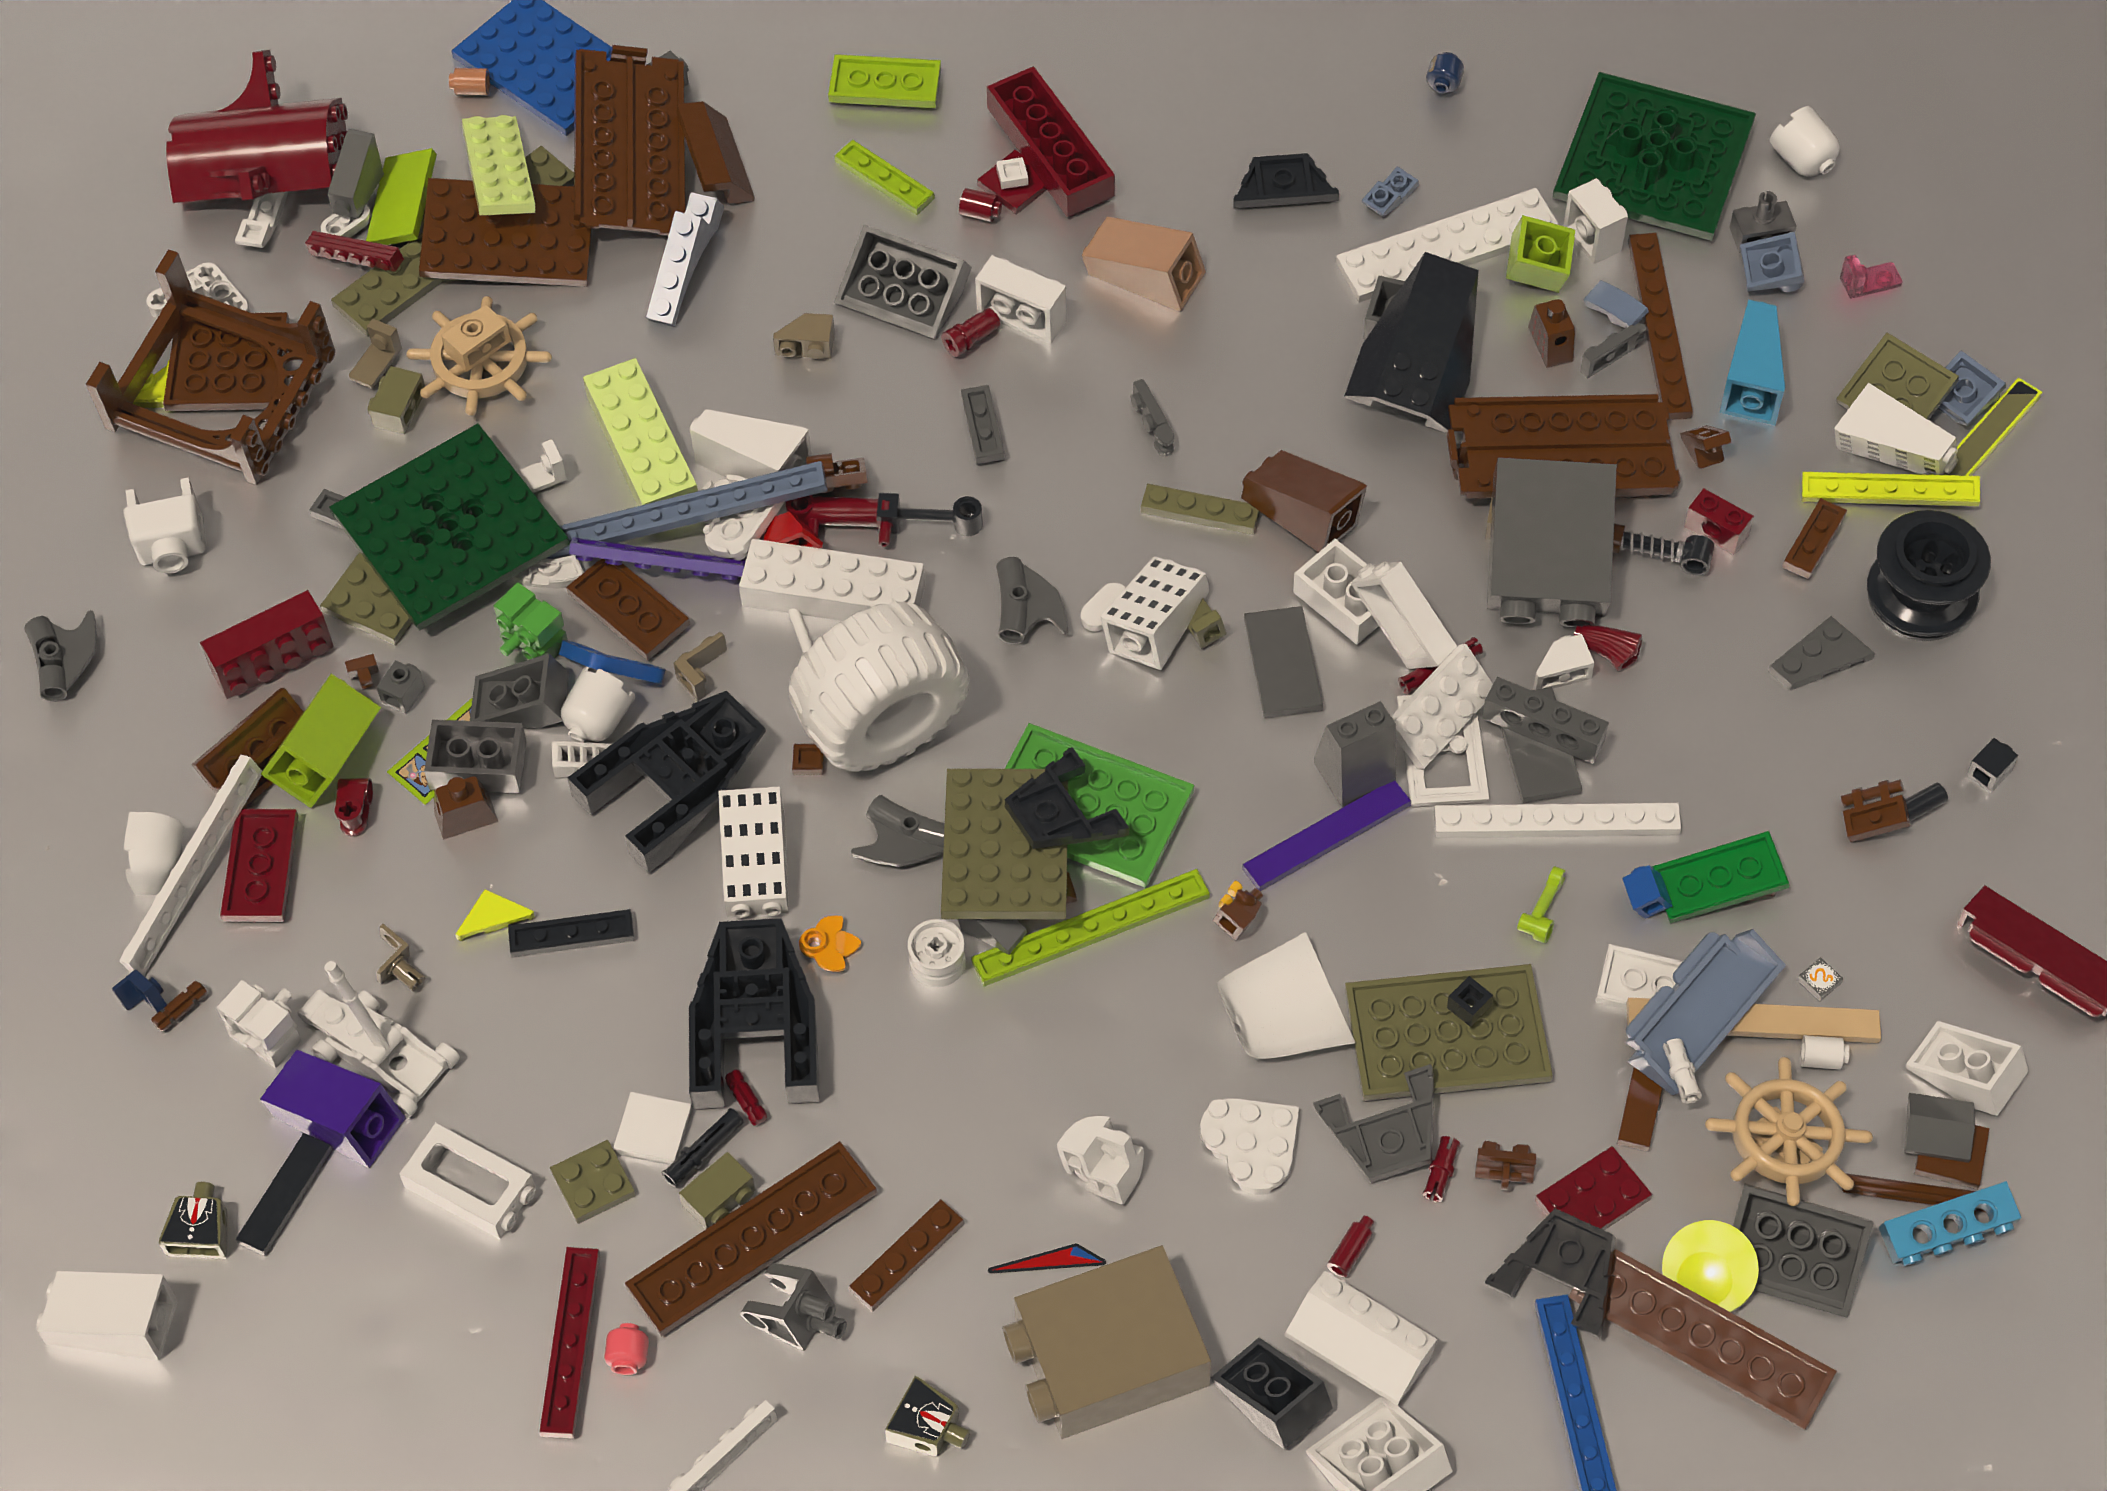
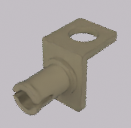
M382 924L379 927L380 937L392 946L396 952L377 970V981L383 984L390 976L394 975L413 992L418 989L416 984L420 986L424 982L425 975L421 974L406 961L410 956L409 944L385 924Z

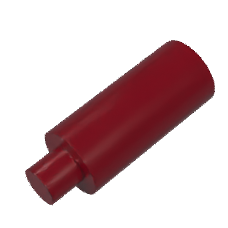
M1364 1215L1360 1222H1353L1327 1263V1267L1331 1272L1343 1278L1348 1276L1373 1236L1370 1229L1374 1221L1370 1217Z

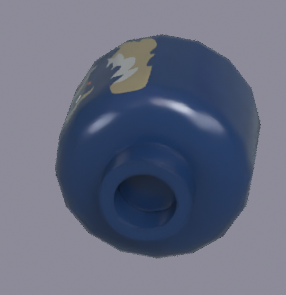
M1445 52L1438 54L1430 62L1426 81L1438 93H1451L1460 86L1464 65L1458 56L1453 53Z

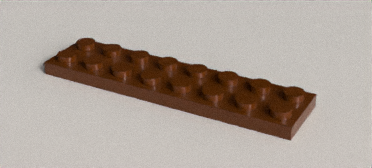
M839 1141L625 1282L626 1289L662 1337L876 1195L877 1189Z
M1614 1248L1605 1320L1800 1429L1806 1430L1837 1373L1836 1370ZM1573 1288L1568 1297L1571 1301L1580 1305L1585 1293Z

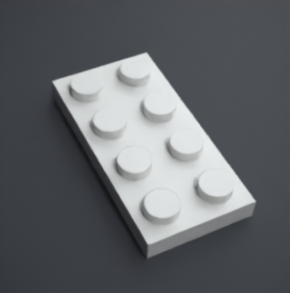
M1459 644L1391 716L1396 723V739L1418 769H1424L1484 705L1485 699L1493 685L1467 644Z

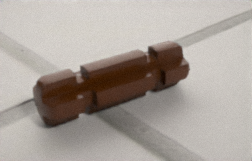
M194 981L186 988V993L182 991L164 1007L165 1011H159L152 1017L151 1021L158 1030L163 1032L172 1025L171 1021H177L195 1005L194 1002L196 1000L199 1002L207 995L205 987L200 982Z

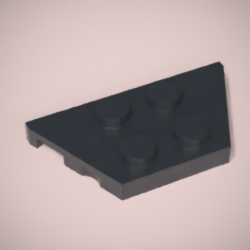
M1308 153L1253 157L1249 165V171L1242 179L1241 188L1233 198V208L1339 201V190L1336 187H1331L1326 181L1327 176L1316 167L1315 161Z

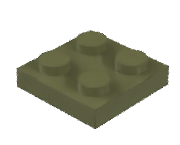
M608 1140L550 1167L551 1173L577 1224L636 1196Z

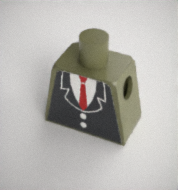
M197 1182L193 1196H178L175 1198L159 1238V1245L166 1256L226 1259L227 1209L221 1199L213 1198L215 1189L213 1184Z
M917 1376L913 1378L885 1428L887 1442L932 1456H938L946 1442L963 1449L969 1438L970 1431L956 1424L959 1419L958 1406Z

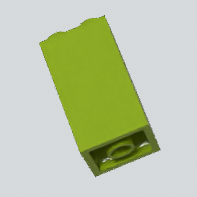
M331 673L263 769L261 775L312 808L334 780L381 707L349 686L344 680Z

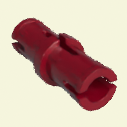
M1442 1136L1440 1138L1435 1160H1432L1428 1168L1430 1176L1422 1194L1424 1198L1430 1200L1433 1189H1436L1433 1202H1441L1443 1200L1448 1178L1453 1176L1455 1170L1453 1163L1461 1144L1457 1139L1453 1138L1450 1149H1447L1450 1136Z

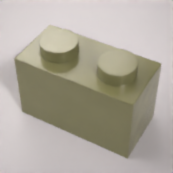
M390 366L386 376H382L380 379L379 389L375 397L371 398L367 410L373 427L401 434L406 433L422 400L420 390L425 387L421 373Z
M726 1152L681 1190L679 1195L682 1206L706 1230L730 1214L738 1205L747 1203L752 1198L756 1189L753 1176Z

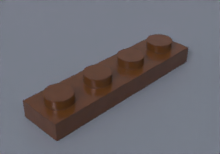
M940 1199L849 1285V1291L873 1312L964 1225V1220Z

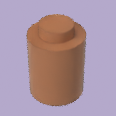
M455 68L454 73L449 75L450 90H454L455 95L488 96L490 92L489 69Z

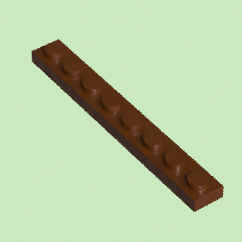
M1657 233L1629 235L1628 245L1639 301L1649 310L1643 317V321L1646 326V336L1659 402H1664V407H1667L1669 420L1692 418L1693 410Z

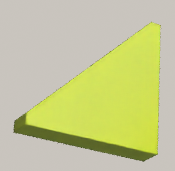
M168 360L167 366L156 374H150L133 402L134 405L142 408H164L163 402L170 360Z
M484 889L455 935L457 940L463 941L468 936L482 932L485 934L506 928L508 924L525 919L533 920L535 914L533 910Z

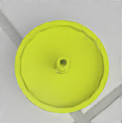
M1703 1220L1685 1226L1672 1237L1663 1255L1662 1273L1669 1279L1727 1311L1734 1312L1744 1305L1754 1292L1758 1281L1759 1266L1753 1245L1740 1230L1725 1222Z

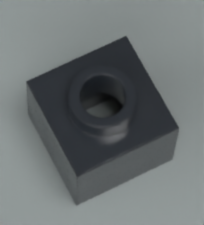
M1468 976L1449 995L1447 1008L1471 1027L1491 1007L1493 994Z

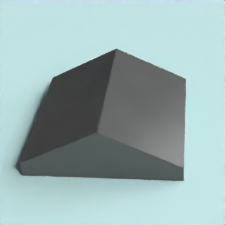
M1909 1093L1904 1153L1969 1163L1975 1129L1974 1102Z

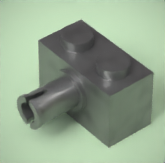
M1767 191L1765 199V192L1760 194L1758 206L1742 207L1733 210L1729 228L1739 253H1741L1740 244L1796 231V223L1787 201L1777 202V196L1773 192Z

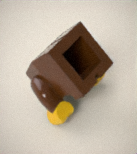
M1236 880L1228 888V894H1225L1219 901L1220 910L1213 918V921L1235 941L1255 918L1262 904L1260 899L1263 897L1262 892L1257 888H1254L1251 892L1247 890L1242 891L1241 883Z

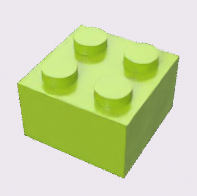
M1522 215L1512 232L1506 279L1559 293L1570 276L1575 229Z

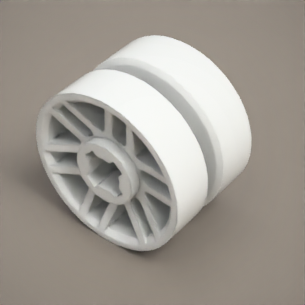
M931 919L920 923L912 930L907 946L910 970L913 976L920 983L930 987H944L958 980L966 965L964 938L959 928L946 920Z

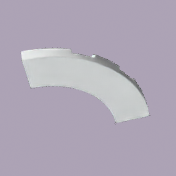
M571 555L563 558H545L509 580L536 588H564L584 572L578 559H576V555Z

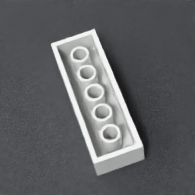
M752 539L739 584L742 606L786 613H788L789 609H796L802 615L844 621L853 614L878 604L905 602L920 606L925 587L924 564Z

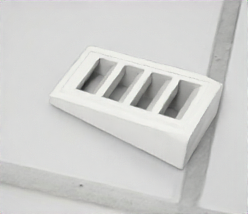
M570 741L552 742V767L555 778L569 777L587 763V755H593L594 758L611 744ZM575 756H580V762H575ZM562 757H568V761H562Z

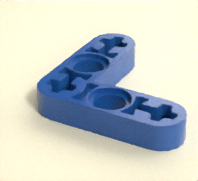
M562 640L559 655L596 670L601 669L605 672L662 684L666 671L662 667L607 655L588 646L567 640Z

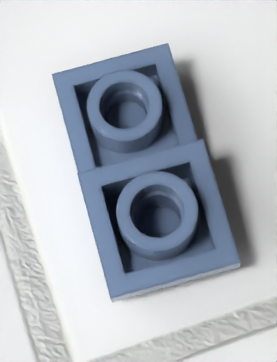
M1397 166L1383 183L1378 181L1362 199V203L1384 217L1402 204L1417 189L1419 180Z
M1602 280L1583 299L1586 307L1608 315L1611 323L1623 328L1630 325L1635 326L1649 312L1648 308L1634 297Z

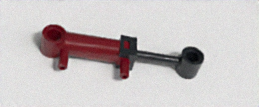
M879 493L878 499L809 495L785 501L786 511H790L798 516L817 536L819 525L878 527V543L882 547L890 545L891 534H898L900 520L953 521L955 530L963 536H974L980 532L983 526L981 503L976 498L970 496L959 498L954 503L953 510L900 508V499L897 493Z

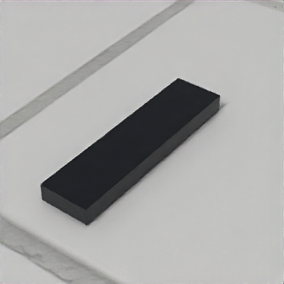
M631 909L508 926L512 958L635 941Z
M306 1133L302 1134L236 1237L238 1244L266 1256L333 1149L330 1144Z

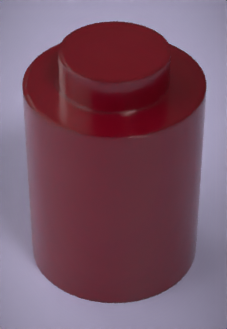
M969 188L964 189L959 204L960 215L993 222L995 217L999 218L1002 202L999 201L998 195Z

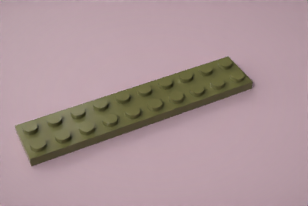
M543 146L538 147L525 157L531 184L574 185V172ZM423 232L419 234L417 240H412L399 249L404 260L396 272L374 267L331 299L333 307L367 337H369L367 325L372 319L387 324L446 280L419 276Z

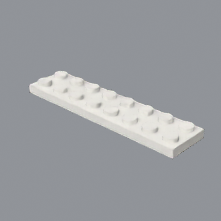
M1537 188L1338 254L1336 255V264L1358 303L1372 298L1378 276L1406 281L1425 252L1468 266L1509 252L1512 232L1522 215L1559 224Z

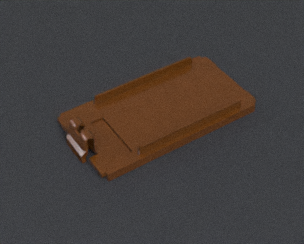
M612 45L609 61H606V52L576 50L574 82V220L579 221L580 226L595 229L600 227L652 232L668 236L675 211L685 213L684 133L676 113L677 104L684 103V61L652 57L651 65H645L648 48Z
M1658 394L1455 398L1454 404L1448 407L1451 429H1448L1446 436L1454 479L1459 481L1460 495H1466L1467 499L1491 498L1493 492V473L1497 458L1617 464L1615 497H1650L1651 495L1673 494L1674 490L1678 489V484L1681 481L1679 470L1675 469L1667 424L1669 420L1668 409L1664 407V402H1658ZM1454 431H1463V440L1460 448L1456 447ZM1459 464H1464V467L1459 468Z

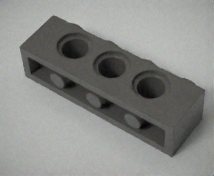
M1500 677L1496 678L1485 699L1482 719L1594 764L1605 742L1609 725L1608 721Z

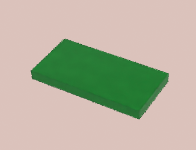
M1769 831L1652 866L1662 875L1672 903V907L1665 910L1670 924L1789 888L1787 876Z

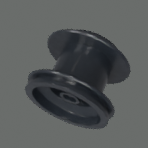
M1919 510L1894 519L1880 535L1877 545V559L1871 566L1867 577L1868 600L1874 615L1892 632L1912 640L1934 641L1957 633L1976 612L1980 600V589L1990 573L1991 555L1986 541L1977 529L1967 521L1943 511Z

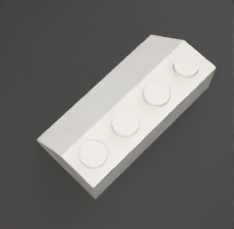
M1326 1271L1322 1273L1308 1291L1285 1332V1337L1395 1405L1400 1403L1430 1362L1437 1342L1435 1337Z

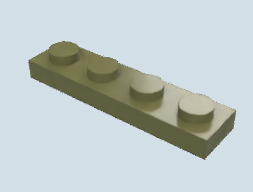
M1148 483L1141 503V513L1251 535H1254L1260 512L1249 503Z

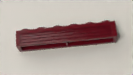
M312 231L305 242L309 253L313 256L350 262L356 265H365L371 268H380L386 271L396 272L404 260L398 247Z

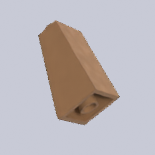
M1108 216L1097 229L1096 234L1081 255L1088 275L1177 311L1183 309L1206 273L1193 233Z

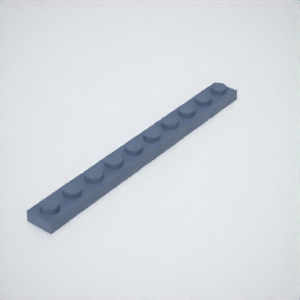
M821 461L560 525V528L569 538V543L573 537L619 543L828 491L824 466ZM570 545L547 558L554 559L570 555Z

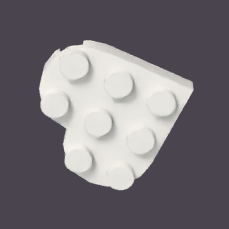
M728 474L726 475L727 479L719 480L714 484L711 480L701 490L746 480L747 478ZM784 502L704 521L706 524L703 532L707 547L717 557L733 558L734 560L744 559L749 551L751 540L760 539Z
M1237 1098L1215 1099L1211 1101L1209 1108L1202 1116L1200 1122L1201 1141L1213 1152L1214 1157L1227 1161L1228 1173L1240 1185V1189L1255 1195L1269 1194L1272 1189L1279 1187L1283 1182L1287 1181L1291 1171L1299 1107Z

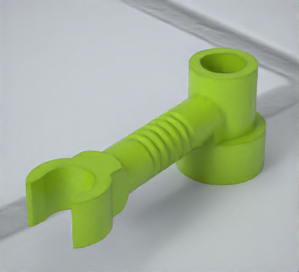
M1556 866L1552 868L1546 886L1531 915L1527 913L1521 915L1517 930L1532 935L1534 940L1544 944L1548 942L1554 928V920L1548 919L1544 915L1556 892L1559 891L1566 877H1563L1566 870Z

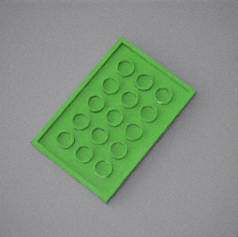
M1028 723L1005 769H1045L1052 761L1056 763L1061 759L1064 751L1073 747L1085 764V773L1068 780V793L1085 818L1089 820L1117 809L1129 826V835L1126 837L1068 844L1067 858L1147 888L1194 793L1195 785Z

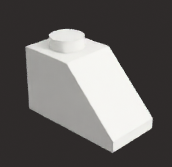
M1582 634L1563 636L1552 643L1536 672L1534 690L1549 687L1557 688L1592 678L1594 660Z

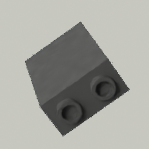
M1381 701L1327 725L1314 757V764L1342 808L1371 791L1396 781V723Z

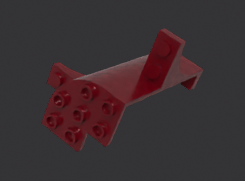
M270 50L252 52L253 64L250 80L236 101L221 110L178 115L170 122L168 131L171 133L172 140L166 142V157L173 203L222 198L251 200L269 193L330 187L347 133L345 120L348 119L346 104L342 103V98L279 104L278 99H280L281 92L279 84L275 83V57L271 55Z

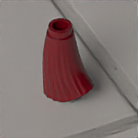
M1577 625L1574 636L1582 634L1588 649L1606 658L1617 671H1622L1637 661L1642 644V634L1602 626L1583 625L1582 627Z

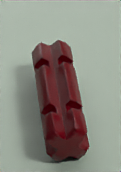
M735 1069L726 1074V1083L730 1090L734 1092L733 1095L743 1111L748 1115L751 1124L758 1126L767 1120V1113L762 1105L759 1104V1100L749 1084L745 1082V1078L740 1070Z

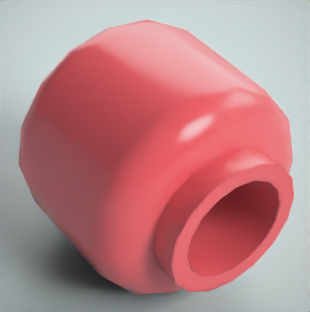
M623 1323L619 1328L613 1329L607 1334L604 1359L614 1373L633 1375L637 1373V1370L642 1369L646 1365L649 1348L647 1334L640 1331L639 1326L632 1323Z

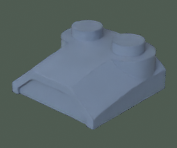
M1795 232L1739 245L1748 292L1779 288L1784 292H1793L1803 285L1804 274Z
M1961 350L1945 367L1958 375L1959 381L1938 409L1955 422L1969 426L1987 407L1994 405L1999 400L2000 393L2006 388V382Z

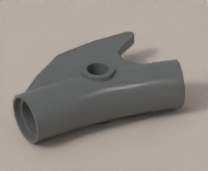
M1007 557L1000 560L996 565L1001 592L999 638L1010 644L1021 643L1024 641L1027 632L1036 623L1043 620L1052 622L1063 634H1067L1068 624L1065 608L1058 590L1041 575L1024 565L1020 558Z
M91 610L86 613L80 626L74 630H65L53 624L45 616L35 617L26 623L24 629L35 655L39 674L40 696L42 699L60 701L66 698L69 688L80 677L95 655L97 632L95 614Z
M879 795L872 801L866 813V817L871 820L877 831V841L872 845L857 847L851 850L853 857L896 867L925 861L943 854L945 823L919 815L894 803L883 795Z

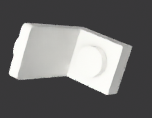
M552 439L541 443L544 455L540 456L541 462L516 471L533 493L567 480L563 460Z

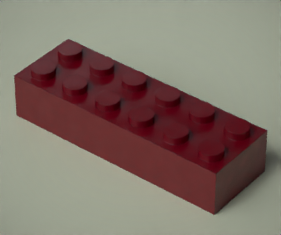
M1034 66L987 86L988 110L1044 183L1045 188L1067 217L1115 196V174Z

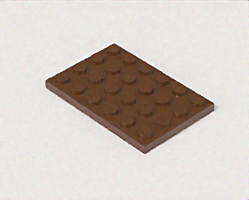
M428 178L419 276L425 278L587 287L592 228L580 226L579 221L574 220V186L531 184L535 200V213L479 215L472 180Z

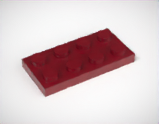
M242 809L233 826L220 916L223 922H284L299 816L296 809Z

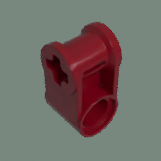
M371 778L338 780L335 815L340 821V828L343 834L347 836H359L368 826L370 805L373 800Z

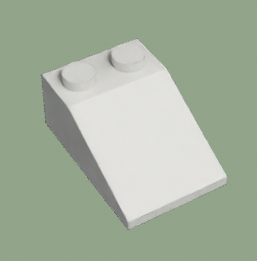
M1940 1021L1935 1023L1906 1064L1908 1070L1953 1098L1974 1102V1109L1998 1116L2029 1072L2021 1045Z

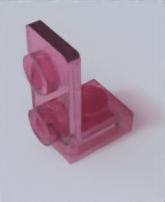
M1856 254L1845 257L1840 279L1850 299L1901 287L1903 282L1893 262L1866 268L1863 264H1860Z

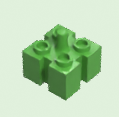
M518 582L493 605L496 622L501 633L500 638L504 642L499 650L504 656H509L516 648H522V654L527 660L546 654L556 658L559 655L562 640L568 641L566 631L561 629L564 626L562 613L543 600L541 602L536 599L533 592Z

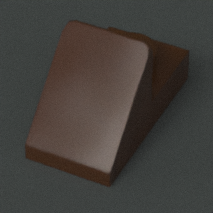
M1705 425L1680 433L1682 441L1698 468L1702 469L1724 461L1722 445L1731 443L1729 431Z

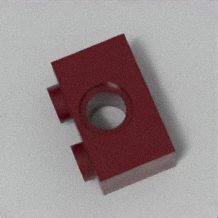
M1703 488L1688 507L1684 528L1697 535L1710 538L1715 545L1735 555L1750 534L1754 515Z

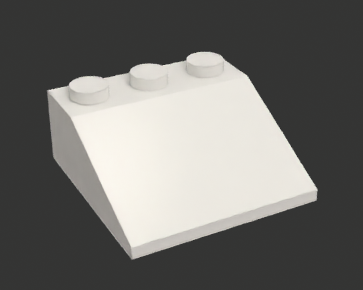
M1382 1396L1306 1450L1310 1459L1337 1491H1427L1453 1472L1444 1445L1398 1405Z

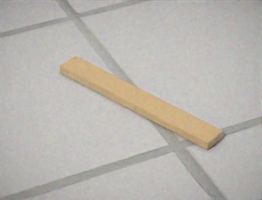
M1628 997L1626 1002L1627 1026L1648 1003L1649 998ZM1753 1004L1727 1036L1802 1039L1804 1035L1843 1038L1844 1042L1879 1043L1881 1040L1879 1010Z

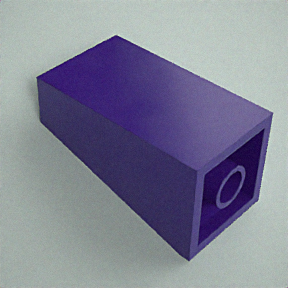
M300 1050L294 1052L260 1098L273 1117L303 1133L330 1144L332 1149L367 1168L371 1167L406 1118L381 1083Z

